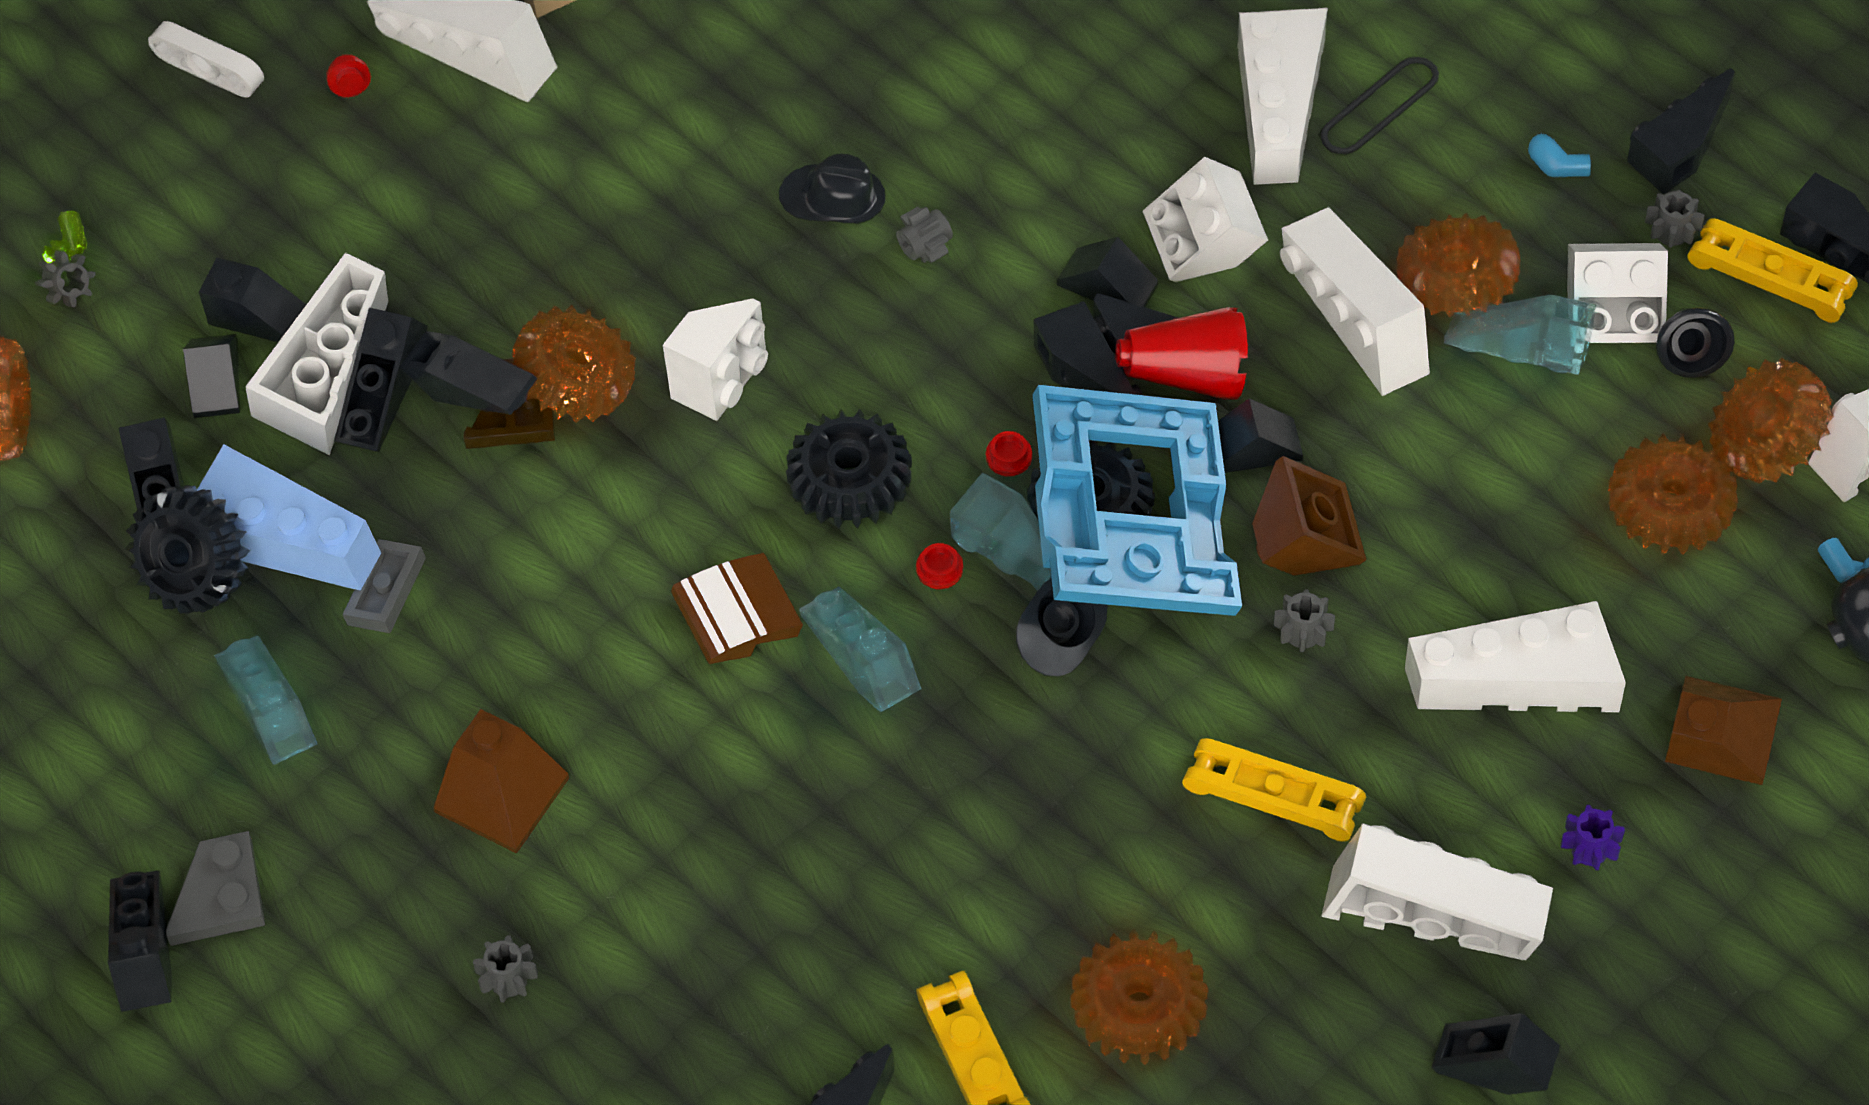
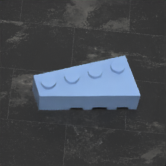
M225 444L197 491L201 489L211 490L213 500L218 498L226 499L225 513L238 514L234 522L236 529L247 531L243 538L240 539V544L251 550L246 557L240 559L243 562L361 590L381 555L366 520Z

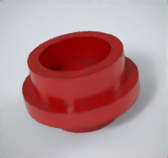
M342 55L332 61L327 71L326 79L330 90L334 94L341 97H353L366 90L371 80V74L363 60L354 55Z
M1001 432L990 441L986 448L987 465L993 472L1002 476L1019 475L1026 471L1032 462L1031 445L1017 432Z
M935 543L926 547L916 561V573L919 580L927 587L946 589L952 587L961 579L963 575V560L960 554L950 545Z

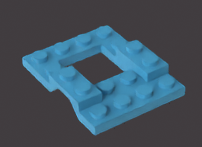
M1038 385L1032 395L1041 476L1035 484L1043 568H1051L1054 600L1236 616L1242 607L1237 563L1224 553L1220 518L1226 490V479L1216 403ZM1089 440L1170 448L1175 489L1169 497L1171 518L1097 511Z

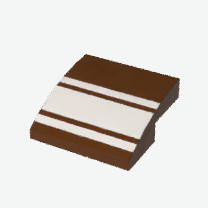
M764 553L734 559L713 566L676 583L671 589V593L708 664L750 657L756 644L798 637L803 626Z

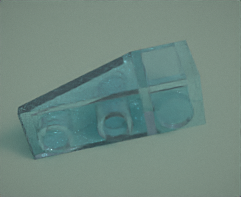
M1546 295L1456 312L1445 334L1444 344L1457 346L1467 352H1483L1500 356L1510 362H1525L1547 367L1557 373L1579 375L1589 352L1597 305L1556 295Z
M982 472L950 511L951 537L964 550L978 552L993 561L995 566L1002 572L1009 575L1016 574L1030 582L1038 591L1051 578V568H1043L1039 521L1022 494Z
M837 587L832 591L821 593L814 601L799 609L802 618L858 693L878 711L882 712L921 690L906 644L842 588Z
M258 635L251 639L236 641L229 645L225 651L214 655L254 734L273 765L317 745L298 696Z

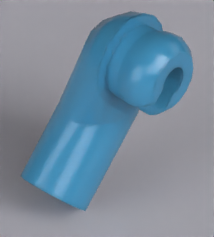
M1538 134L1531 139L1528 147L1529 155L1547 176H1590L1591 161L1589 154H1566L1556 141L1546 134Z
M1838 538L1828 539L1818 548L1819 554L1840 583L1855 572L1869 567V557L1864 563L1852 560Z

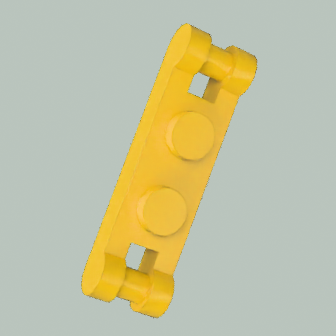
M1719 219L1707 220L1700 232L1701 241L1694 242L1687 254L1689 262L1699 269L1708 270L1713 268L1812 309L1820 319L1827 322H1837L1845 310L1844 300L1850 299L1858 286L1856 278L1846 271ZM1725 245V246L1729 247L1730 249H1729V251H1727V250L1722 249V248H1720V247H1722V246ZM1817 284L1826 287L1828 292L1817 288Z
M1209 738L1200 739L1194 752V757L1197 759L1195 765L1187 769L1182 781L1183 786L1194 794H1212L1321 830L1325 835L1337 841H1348L1355 827V823L1352 820L1353 816L1361 811L1366 799V794L1363 790L1354 785ZM1220 765L1227 767L1225 775L1214 772V767ZM1323 800L1333 802L1336 805L1335 810L1332 811L1321 807Z
M962 970L949 975L948 982L933 987L930 983L917 988L916 993L922 1010L968 1105H1000L1005 1102L1007 1105H1030L1027 1098L1024 1097L977 1001L965 971ZM957 1000L961 1010L946 1016L941 1006Z

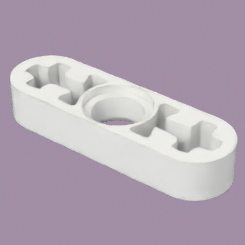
M162 22L148 39L151 49L165 62L241 97H250L264 80L261 69L248 57L172 22Z

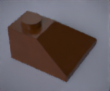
M1284 456L1276 460L1252 523L1257 541L1256 550L1262 563L1295 576L1356 566L1365 562L1366 556L1345 482Z
M1685 676L1665 762L1763 785L1782 699Z
M480 709L453 747L435 801L434 812L517 854L569 780V774L521 728Z

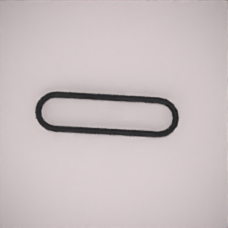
M1411 57L1400 62L1323 127L1321 132L1323 145L1328 150L1338 154L1353 153L1361 148L1437 83L1439 72L1435 64L1423 57ZM1418 63L1427 66L1431 70L1432 79L1354 145L1342 148L1330 143L1327 137L1329 130L1409 64Z

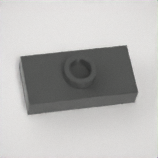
M379 539L377 545L381 555L362 589H354L342 615L348 626L391 633L426 557L420 546Z

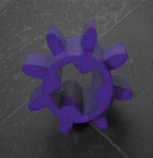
M1586 805L1585 811L1579 817L1572 814L1567 815L1565 823L1567 832L1562 834L1560 846L1563 849H1571L1574 856L1573 865L1581 863L1593 866L1596 871L1599 870L1600 864L1606 858L1613 861L1618 860L1621 849L1618 843L1623 841L1625 828L1614 826L1611 818L1612 810L1604 812L1599 809H1592L1590 805Z

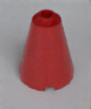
M1225 307L1128 329L1125 332L1124 339L1117 340L1116 364L1118 367H1124V372L1128 377L1225 400H1238L1242 395L1246 380V373H1238L1241 358H1248L1247 330L1242 312H1237L1238 308Z

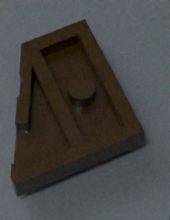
M549 355L503 359L532 373L537 380L528 391L526 401L522 406L514 410L511 415L480 410L472 428L467 426L464 431L466 449L555 441L552 373Z

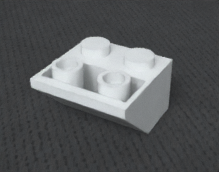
M1206 157L1201 159L1143 210L1169 280L1174 282L1235 268L1268 241L1240 171Z
M1660 243L1568 244L1567 291L1573 343H1640L1657 341L1658 333L1666 322L1668 251Z
M748 299L687 313L663 344L671 399L715 421L721 417L727 407L732 408L736 405L741 397L744 385L752 375H758L762 371L768 358L761 302L755 299Z

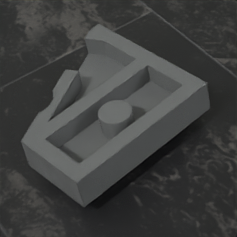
M249 831L200 841L166 929L167 938L171 946L265 926L253 843Z

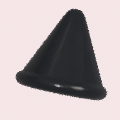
M1682 308L1662 325L1656 341L1657 355L1664 367L1675 375L1686 378L1704 377L1720 369L1729 360L1735 344L1734 331L1725 317L1716 311L1707 308Z

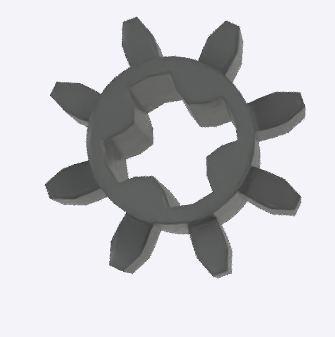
M1681 190L1669 192L1665 195L1658 193L1655 206L1647 208L1645 223L1652 225L1650 237L1652 239L1657 238L1660 242L1671 248L1684 242L1688 244L1693 243L1695 231L1702 230L1704 214L1697 212L1699 200L1697 198L1692 199L1688 194L1681 192Z
M918 206L900 217L905 226L898 230L896 235L900 247L908 258L916 260L920 257L923 263L926 261L933 263L949 253L944 243L952 239L953 233L949 222L939 210L934 209L929 212L926 206L922 209Z
M57 250L55 251L56 261L51 263L40 261L39 265L44 270L42 279L36 281L35 284L45 287L50 291L46 297L47 302L56 304L63 296V302L66 306L76 307V297L82 294L92 295V292L88 289L89 279L96 276V273L86 271L82 267L85 256L75 254L69 261L65 251ZM63 271H67L66 276L71 280L68 286H64L65 281L60 277Z
M1308 589L1293 597L1287 594L1284 595L1283 610L1275 611L1274 626L1282 628L1280 642L1282 644L1289 642L1291 645L1299 648L1300 652H1304L1306 648L1313 647L1316 644L1321 647L1325 646V631H1333L1335 615L1327 613L1328 598L1320 599L1316 595L1311 594Z
M507 935L504 940L493 944L486 941L484 943L486 948L484 959L478 958L473 960L475 972L481 976L478 980L481 992L484 994L493 990L499 995L500 1002H505L507 997L518 994L526 996L525 987L527 979L538 978L536 964L530 962L533 958L530 945L526 944L519 948L512 942L510 935Z

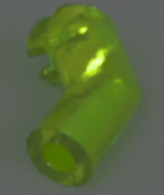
M66 211L58 217L63 238L60 241L51 240L50 245L52 248L47 245L44 246L42 256L47 263L56 261L55 251L57 250L65 251L70 261L72 256L75 254L81 255L86 249L87 241L78 212Z

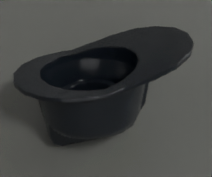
M835 154L827 157L820 164L806 165L791 172L780 186L779 201L784 210L795 218L810 221L862 223L871 220L881 212L885 203V188L879 178L871 173L866 163L850 154Z
M1052 577L1049 578L1029 602L1016 626V644L1021 657L1032 669L1042 675L1059 677L1071 673L1082 662L1101 634L1107 621V605L1054 600Z

